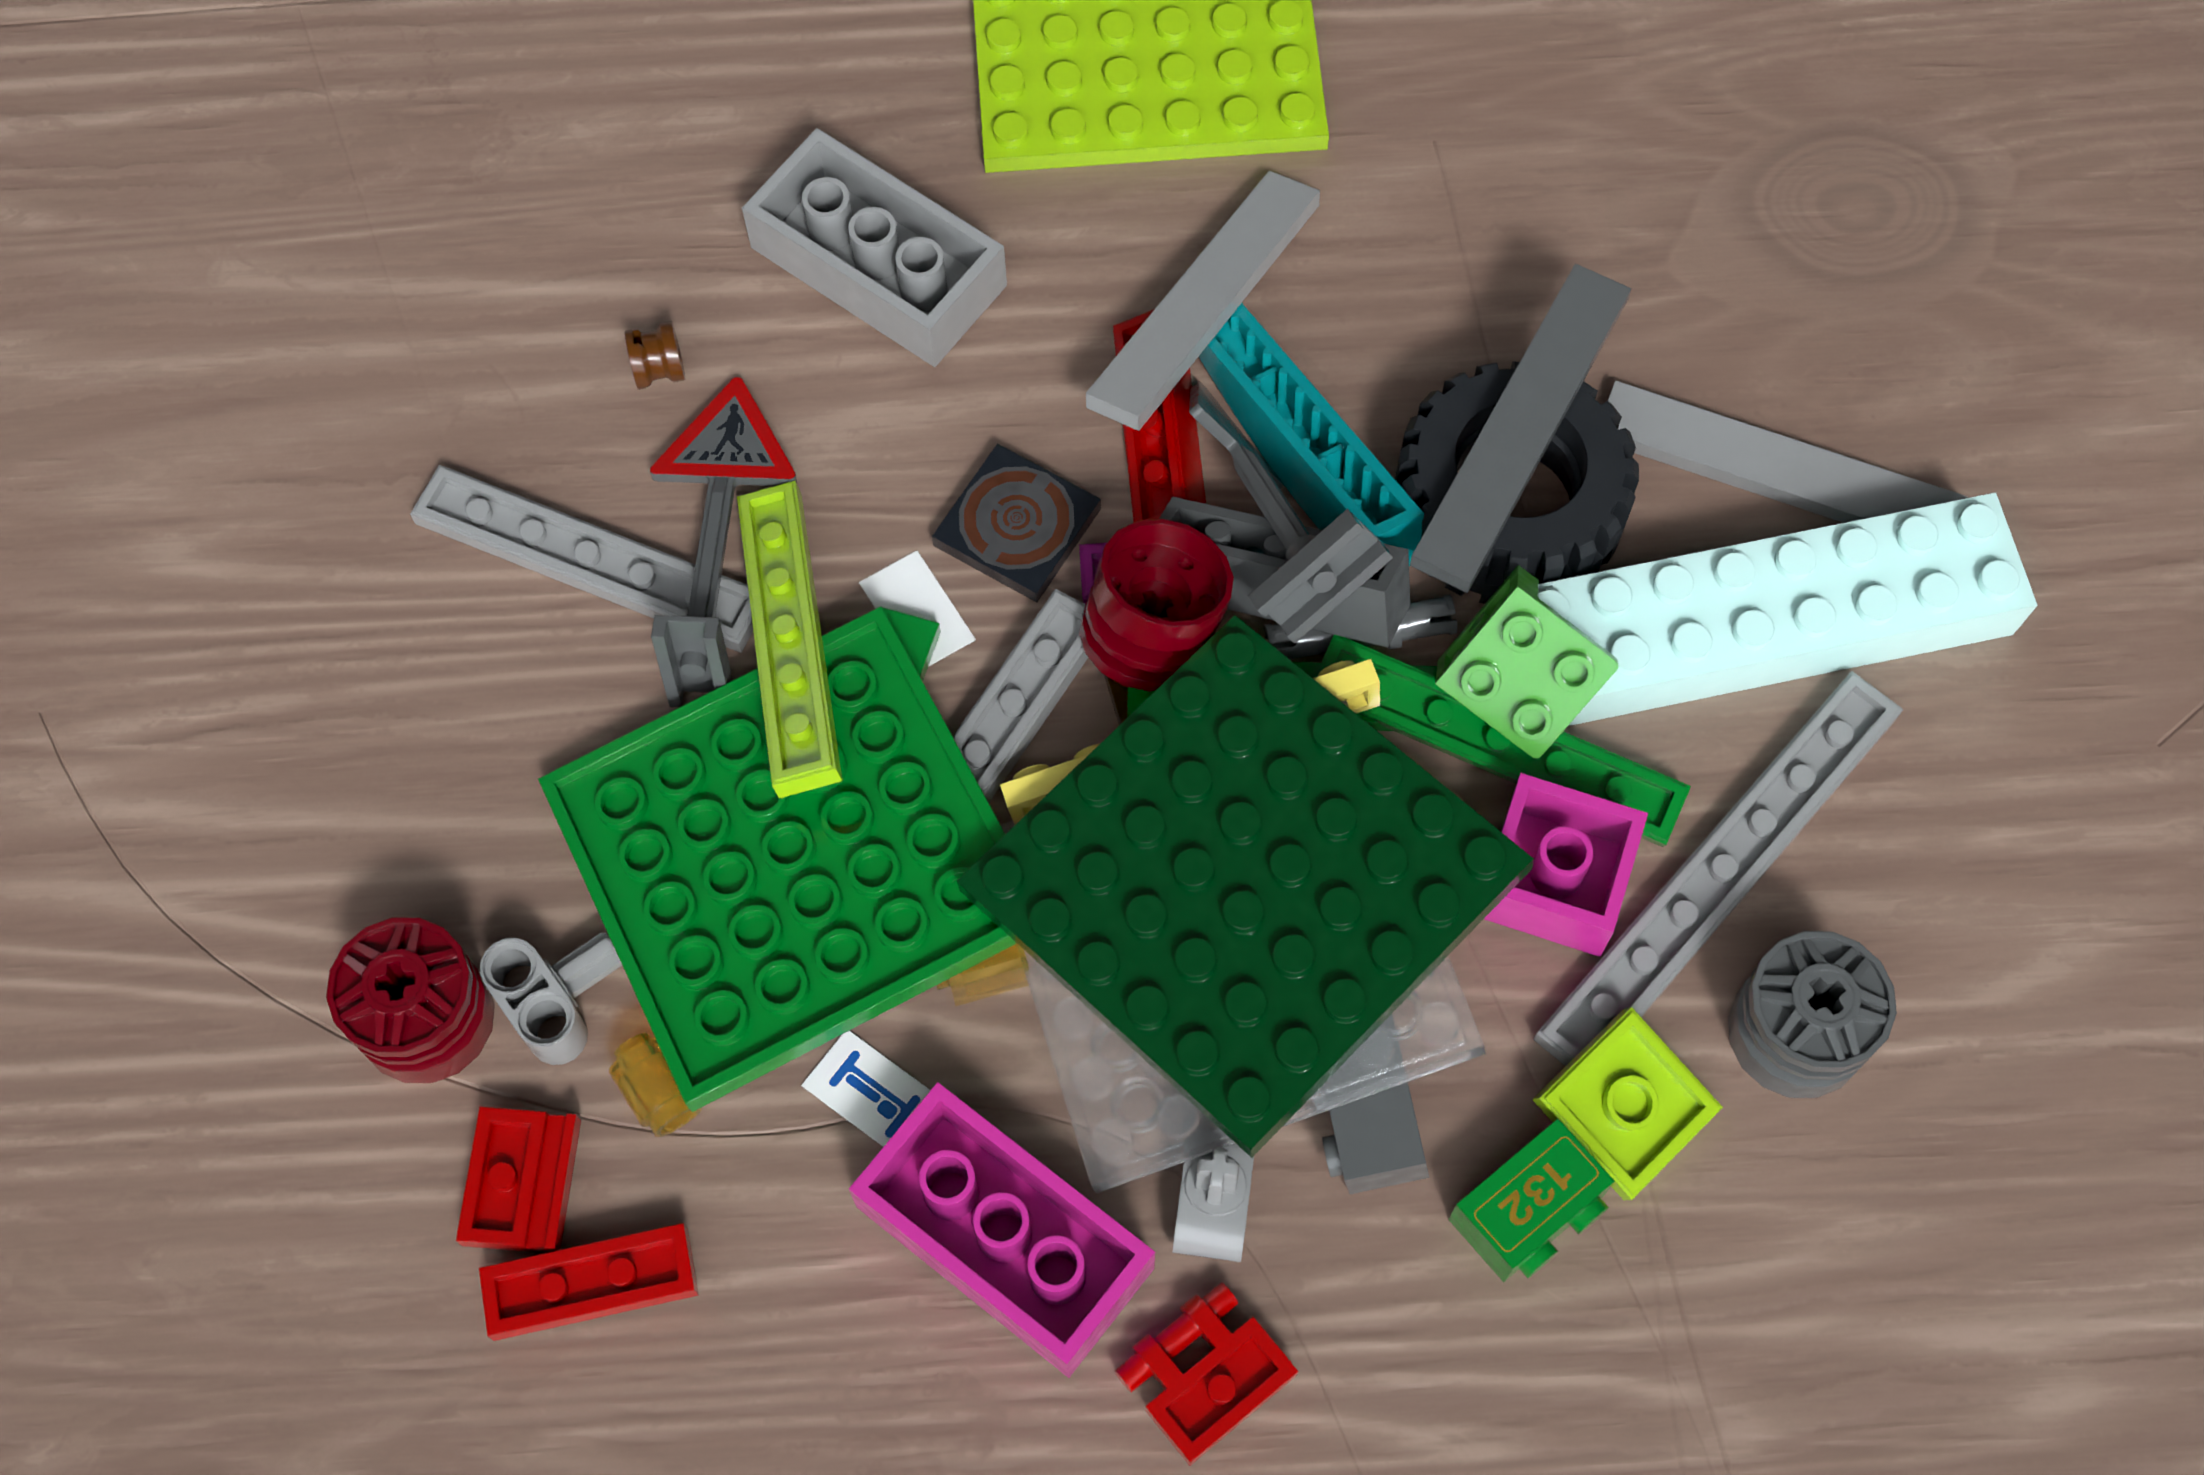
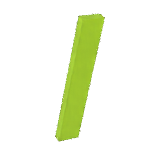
M796 481L737 496L772 786L779 798L842 782L802 494Z

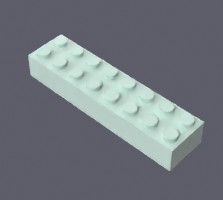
M1996 493L1538 584L1539 599L1618 659L1619 667L1617 671L1568 726L2011 636L2038 606Z

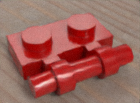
M1222 1282L1203 1298L1197 1294L1190 1298L1180 1307L1182 1312L1180 1317L1154 1338L1149 1334L1144 1336L1131 1347L1134 1355L1114 1370L1119 1380L1131 1393L1151 1376L1163 1387L1164 1391L1145 1406V1411L1189 1466L1195 1463L1292 1381L1299 1372L1254 1317L1250 1318L1234 1333H1230L1220 1319L1239 1303L1230 1289ZM1200 1336L1213 1350L1186 1373L1182 1374L1172 1359Z

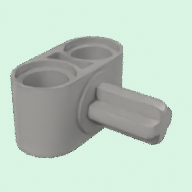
M606 933L598 934L552 966L546 958L542 960L536 949L527 941L519 938H504L493 943L485 951L480 962V975L483 983L532 1053L542 1062L550 1065H562L574 1060L583 1051L587 1043L588 1029L584 1019L577 1010L579 1006L574 998L622 966V963L609 935ZM518 966L531 967L527 979L522 984L515 987L503 986L506 974L513 968ZM553 1016L566 1017V1024L558 1035L549 1039L538 1038L539 1028L547 1019Z
M1189 1125L1172 1253L1241 1262L1254 1156L1251 1158L1220 1129Z

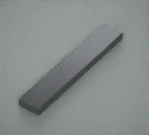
M1575 263L1414 550L1410 561L1411 567L1466 593L1469 592L1625 307L1632 288Z

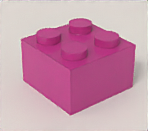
M1520 773L1501 832L1534 858L1533 867L1484 919L1601 957L1616 926L1648 813Z

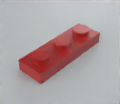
M684 1223L479 1268L487 1336L493 1341L699 1296L688 1228Z

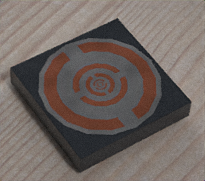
M997 444L932 535L933 546L1037 603L1101 510V499Z

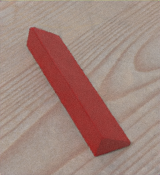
M1155 309L1113 325L1116 356ZM1190 368L1139 431L1123 424L1133 522L1159 519L1172 497L1206 504L1197 421L1189 412L1190 388H1192Z

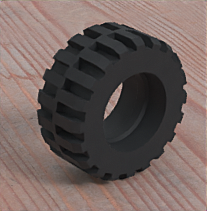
M1512 361L1511 369H1499L1498 363L1476 366L1475 375L1471 378H1468L1465 372L1456 374L1444 381L1442 393L1439 390L1430 392L1420 403L1418 415L1410 418L1404 432L1395 480L1424 512L1422 536L1520 362ZM1585 381L1582 383L1540 460L1542 464L1552 470L1561 480L1568 493L1570 502L1552 513L1538 517H1509L1469 590L1481 594L1479 603L1485 604L1518 565L1538 579V584L1597 573L1601 565L1609 563L1617 549L1636 498L1634 493L1639 482V464L1633 458L1636 446L1629 430L1626 428L1618 430L1622 418L1619 412L1608 401L1602 405L1596 401L1595 398L1598 390ZM1446 583L1445 588L1460 596L1464 595V591Z

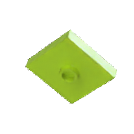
M1632 1007L1623 1009L1532 1099L1552 1122L1559 1119L1615 1180L1611 1187L1624 1201L1633 1200L1723 1108Z

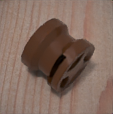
M672 321L660 323L656 331L646 333L632 329L625 331L627 351L638 390L649 387L654 380L668 378L672 382L686 380L678 339Z

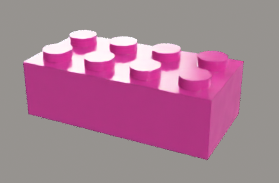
M939 1082L936 1083L849 1188L853 1201L861 1212L1068 1378L1074 1373L1155 1269L1154 1250Z

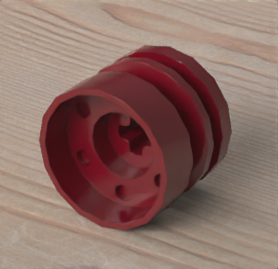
M1165 519L1141 520L1117 530L1104 546L1096 570L1094 585L1090 588L1088 601L1082 613L1079 635L1085 654L1101 673L1119 684L1147 692L1156 691L1216 634V629L1221 624L1230 602L1234 576L1227 556L1208 536L1189 525Z
M391 917L365 927L342 947L329 970L326 999L333 1022L381 1073L401 1082L435 1083L458 1074L480 1055L492 1032L495 1004L491 993L483 983L480 971L472 963L463 948L443 927L422 918ZM410 982L413 983L412 985H408V986L404 987V985L407 984V983H410ZM403 995V998H402V999H399V1000H395V999H394V998H397V997H400V996Z

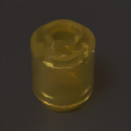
M647 1032L638 1034L625 1041L614 1051V1056L617 1060L611 1065L608 1072L642 1127H650L655 1137H662L680 1129L701 1112L702 1108L692 1112L685 1104L655 1037L651 1038Z

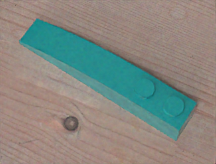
M1241 303L1199 355L1201 362L1232 412L1266 462L1318 529L1324 530L1348 509L1384 544L1408 549L1410 566L1411 556L1422 538L1424 512L1243 303Z

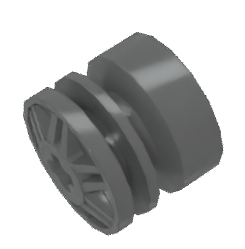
M1803 931L1780 940L1759 961L1757 967L1751 972L1750 977L1736 993L1728 1015L1730 1045L1742 1069L1763 1088L1788 1098L1821 1097L1841 1089L1888 1040L1897 1014L1894 985L1882 962L1860 942L1835 932ZM1822 1001L1827 1005L1828 1009L1824 1007L1815 1011L1809 1003L1815 1004Z

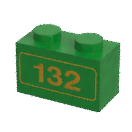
M1556 1119L1457 1203L1448 1220L1503 1283L1519 1269L1527 1278H1530L1558 1253L1557 1248L1551 1243L1569 1226L1578 1235L1581 1234L1608 1210L1609 1207L1601 1198L1604 1197L1615 1180L1559 1119Z

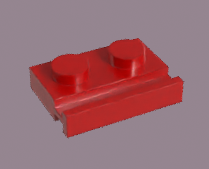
M479 1107L456 1241L461 1246L530 1252V1250L548 1252L561 1250L581 1120L576 1114L566 1113V1116L550 1115L543 1111Z

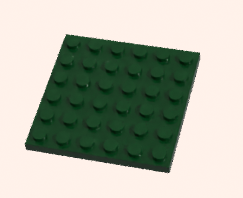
M1234 615L956 882L961 893L1243 1151L1253 1158L1532 870L1534 858Z

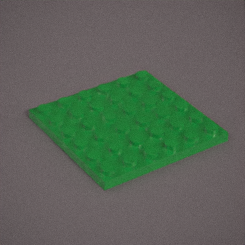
M882 606L822 636L842 782L783 798L778 797L771 780L758 668L538 779L681 1096L692 1112L1017 944L959 890L956 881L1005 835V832Z

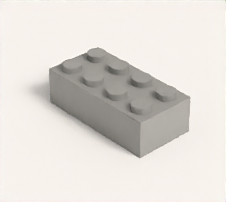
M818 128L808 136L742 207L750 245L753 250L933 367L939 364L1007 286L1005 252L1002 244Z

